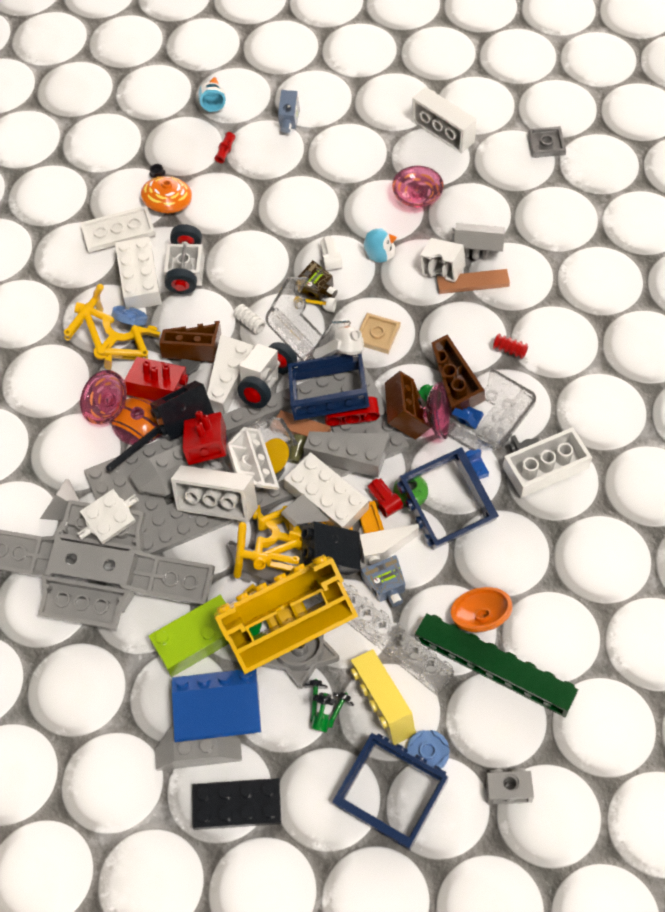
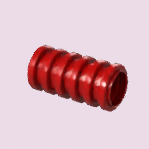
M499 333L493 342V349L498 348L499 351L504 350V353L509 352L510 355L515 354V357L520 356V359H523L527 353L528 344H523L522 341L517 342L516 339L512 340L511 337L507 338L505 335L502 337Z

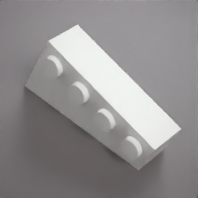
M220 335L207 391L214 412H221L222 415L227 413L238 392L237 389L241 379L239 372L240 363L247 358L249 352L254 349V345Z

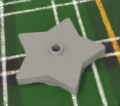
M323 634L262 666L286 671L298 687L302 689L315 669L338 662L340 658L339 654L324 640Z

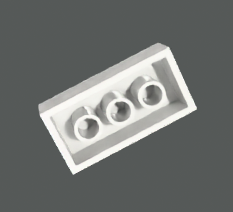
M424 87L412 97L413 123L461 154L475 143L477 119L427 87Z
M150 237L115 242L126 309L161 305L162 301Z
M572 427L504 456L502 468L519 496L523 498L589 469L592 456Z
M311 452L284 478V488L296 498L304 494L330 520L324 521L328 525L350 529L369 510V500Z
M181 465L171 478L178 511L249 522L258 508L254 479L251 475Z

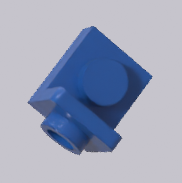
M468 407L467 409L463 408V410L455 408L452 415L460 424L476 429L484 413Z
M469 450L466 452V455L479 480L488 477L489 471L481 458V450Z

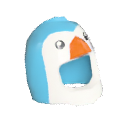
M216 77L204 82L198 91V100L201 106L209 112L222 109L226 101L225 91L218 83Z
M373 229L366 234L363 244L364 250L369 258L375 262L388 261L395 256L396 247L393 242L397 237L389 234L385 229Z

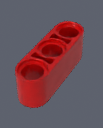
M368 396L370 404L368 408L324 415L326 425L338 426L377 420L380 417L377 398Z

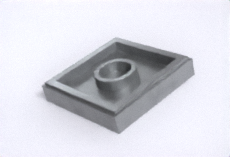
M561 126L528 129L527 134L533 158L566 155Z

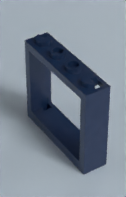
M362 353L357 355L339 354L288 364L290 402L294 421L370 407ZM359 370L361 389L298 399V380Z
M462 447L400 475L397 480L399 492L401 494L404 493L407 499L406 505L409 511H413L416 517L415 523L419 525V529L422 528L425 534L424 540L433 550L487 525L499 517ZM455 461L485 518L437 540L408 482Z
M371 733L332 803L335 807L410 851L449 781V777L446 775L447 772L440 767L435 766L433 768L426 764L427 760L419 755L414 757L408 754V749L400 744L394 746L388 742L389 738L386 736H382L379 733L377 735ZM375 746L439 782L409 837L345 800Z

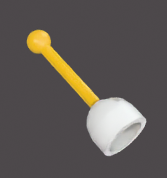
M300 296L294 297L296 303L301 301L323 305V308L328 312H335L337 299L331 297L326 298L323 302L304 299Z

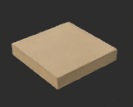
M366 313L359 329L362 333L364 347L389 354L401 327V322Z

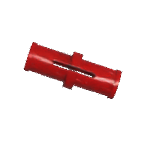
M227 132L223 142L218 146L219 150L214 158L218 163H224L227 154L231 152L232 143L236 138L232 132Z

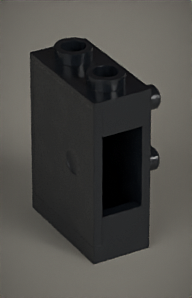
M193 381L150 403L152 408L151 415L157 420L159 425L157 427L159 434L170 441L184 433V420L196 418L195 413L197 411H202L203 415L214 413L204 384L198 381Z
M315 521L302 527V558L305 566L313 563V559L326 555V557L330 556L333 558L340 574L350 575L361 570L359 532Z

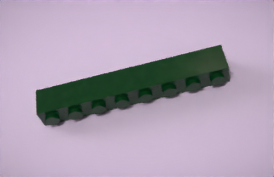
M426 613L415 632V642L565 718L579 689L575 688V685L571 682H563L557 679L551 672H543L537 669L533 663L523 662L517 659V656L513 653H505L499 650L495 644L485 643L477 635L467 634L461 631V628L455 624L444 622L437 615Z

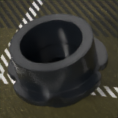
M153 164L150 167L149 176L151 178L164 176L166 172L162 165Z

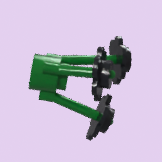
M318 679L310 680V684H304L305 688H313L311 729L327 733L328 727L333 728L334 721L344 702L354 706L347 692L343 693L340 691L339 695L333 693L340 701L331 718L328 719L329 715L324 714L325 705H334L336 700L327 693H319L318 695V689H327L328 686L322 684V681ZM317 702L321 704L319 712H317Z

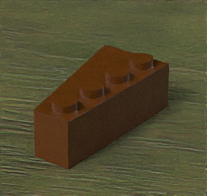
M448 334L431 342L434 359L451 414L455 408L463 410V408L474 407L486 401L484 388Z

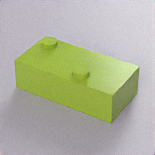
M221 594L148 635L152 646L171 677L229 644L215 619L217 608L226 604Z

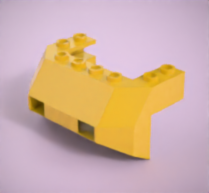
M321 555L313 559V563L306 566L304 563L292 568V573L288 575L282 573L273 578L274 582L268 585L264 582L255 587L256 591L250 594L244 592L236 596L237 600L233 603H226L217 608L215 619L226 641L228 640L244 674L358 617L342 584L344 580L332 557ZM319 593L323 601L306 609L303 601ZM266 620L269 629L253 636L249 628Z

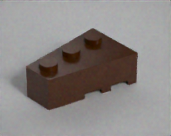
M220 320L205 326L201 323L197 324V327L192 328L182 326L164 329L159 342L162 358L214 362L220 335H222Z
M402 371L397 372L385 382L387 421L390 426L416 440L428 431L431 426L424 419L423 415L426 412L419 405L420 395L414 379Z

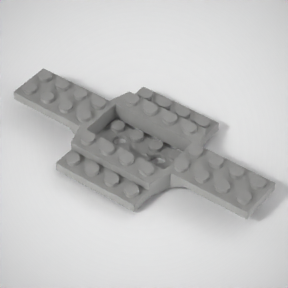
M68 500L64 519L53 536L42 537L0 530V571L42 578L43 596L38 611L39 617L117 630L121 612H125L135 594L196 605H203L208 601L215 566L156 556L144 552V539L141 532L146 516L145 512L130 510L136 522L105 544H102L98 537L92 533L83 540L79 537L77 532L87 527L80 511L91 503ZM70 554H75L77 556L76 562L72 565L67 564V557ZM110 560L114 561L115 568L112 571H106L104 568L105 563ZM54 574L120 585L121 588L54 577Z

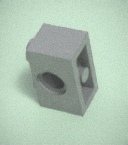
M516 768L512 772L494 769L487 773L485 780L488 805L532 803L534 792L531 771H525L524 768ZM512 782L515 788L508 790L504 787L503 783Z

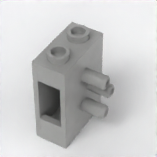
M456 223L455 228H452L450 242L464 245L465 257H469L470 249H473L472 259H479L480 250H482V258L488 259L489 250L503 252L505 227Z

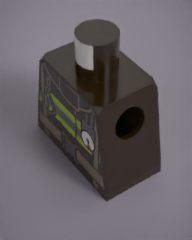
M313 260L293 281V293L310 300L321 301L325 296L335 298L338 292L337 289L333 288V276Z

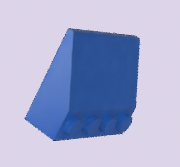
M241 669L172 677L175 742L261 733L259 684L256 669L247 674H244Z

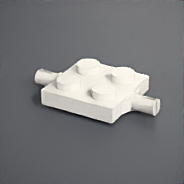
M112 489L80 511L87 527L77 532V534L83 540L92 533L98 537L102 544H105L136 522L129 507L139 502L138 498L133 494V496L124 501Z

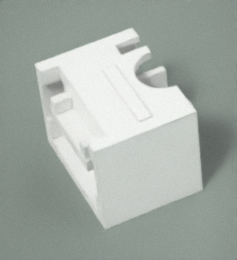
M431 238L420 254L422 273L427 276L428 272L430 277L442 274L443 277H446L445 280L456 282L466 265L464 245Z

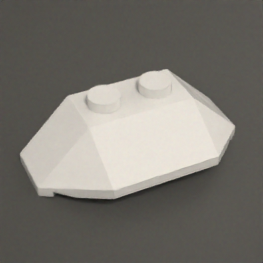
M243 427L226 446L234 473L253 476L255 487L278 490L280 487L261 430Z

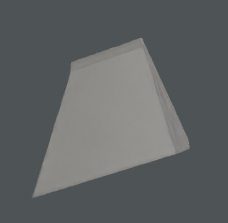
M65 479L40 519L62 521L68 500L79 501L69 479Z
M304 494L300 495L281 512L294 527L314 521H330Z

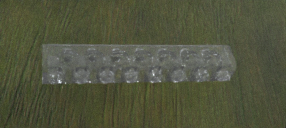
M342 582L351 602L357 605L354 608L358 617L347 623L438 696L454 677V670L451 664L447 661H441L431 648L426 649L421 645L420 640L416 636H410L405 632L401 624L391 621L386 612L376 609L371 600L361 597L352 585L348 586ZM319 593L314 595L318 600L323 601ZM369 615L372 619L364 620L363 617ZM380 628H386L388 631L386 633H380L378 630ZM400 640L404 644L402 646H397L394 644V642ZM417 653L420 657L413 659L410 657V654ZM433 666L436 668V671L429 672L426 670V667Z

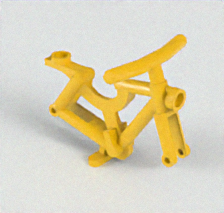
M102 284L96 286L93 297L88 303H76L74 312L78 313V315L67 329L64 330V339L66 341H70L81 324L86 321L95 346L94 356L98 360H104L105 369L111 370L112 358L135 360L136 357H146L148 359V351L141 335L159 338L160 332L157 331L158 329L155 326L148 325L147 328L133 325L131 331L125 334L114 331L110 325L115 321L114 318L103 313L104 308L100 301V294L104 289ZM92 316L103 320V328L109 336L103 344L100 341ZM134 340L138 350L112 348V346L117 341Z
M258 505L252 519L257 520L260 531L269 529L272 535L269 538L257 537L253 552L245 550L246 523H239L234 578L239 579L241 577L244 558L253 561L254 568L257 570L264 569L267 564V567L292 573V568L296 567L274 562L272 559L299 564V557L281 555V553L293 548L303 549L302 530L299 526L294 527L281 514L287 506H283L282 509L263 516L260 505ZM284 523L289 534L280 532L277 525ZM278 540L286 542L282 545H279L277 547H274L263 552V548H269Z

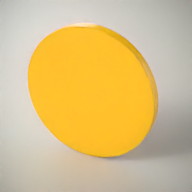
M279 438L271 439L265 443L275 474L283 469L289 457L287 443Z

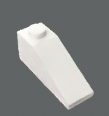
M414 524L360 534V547L364 564L373 565L393 555L418 537L419 525Z

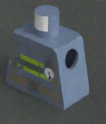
M281 90L278 110L279 124L282 132L290 133L291 129L297 127L300 112L298 91Z
M396 555L361 569L362 580L379 602L389 599L392 607L403 603L400 594L405 591V580Z

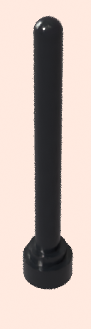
M159 425L106 466V470L109 472L113 471L159 434L157 430Z

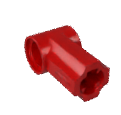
M381 478L373 480L367 486L368 491L377 501L381 513L386 518L404 507L400 497L396 493H392Z

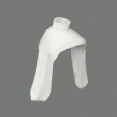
M343 326L336 329L334 340L315 349L313 357L315 359L328 357L336 352L347 355L362 353L364 341L361 331L351 326Z

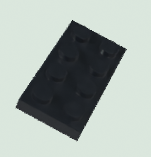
M279 778L192 784L193 830L281 824Z

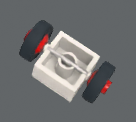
M181 224L175 226L170 233L172 244H167L164 282L165 287L173 293L189 294L196 289L197 285L202 286L205 256L203 245L201 244L202 234L200 230L192 225Z
M274 342L269 347L257 344L249 352L247 358L239 366L241 379L237 389L239 397L245 404L253 408H263L267 405L271 398L270 389L278 380V373L287 374L288 364L297 362L294 350L287 344Z

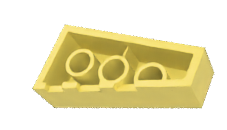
M374 649L351 659L353 667L350 669L355 681L358 680L360 682L359 686L363 695L368 697L371 709L374 713L376 712L380 724L385 729L392 744L396 745L416 734L412 711Z

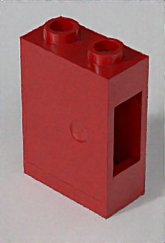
M136 357L124 380L126 395L155 401L187 385L189 376L186 375L185 366Z
M197 411L195 413L196 418L184 420L183 451L188 465L226 456V425L221 412L203 415L202 411Z

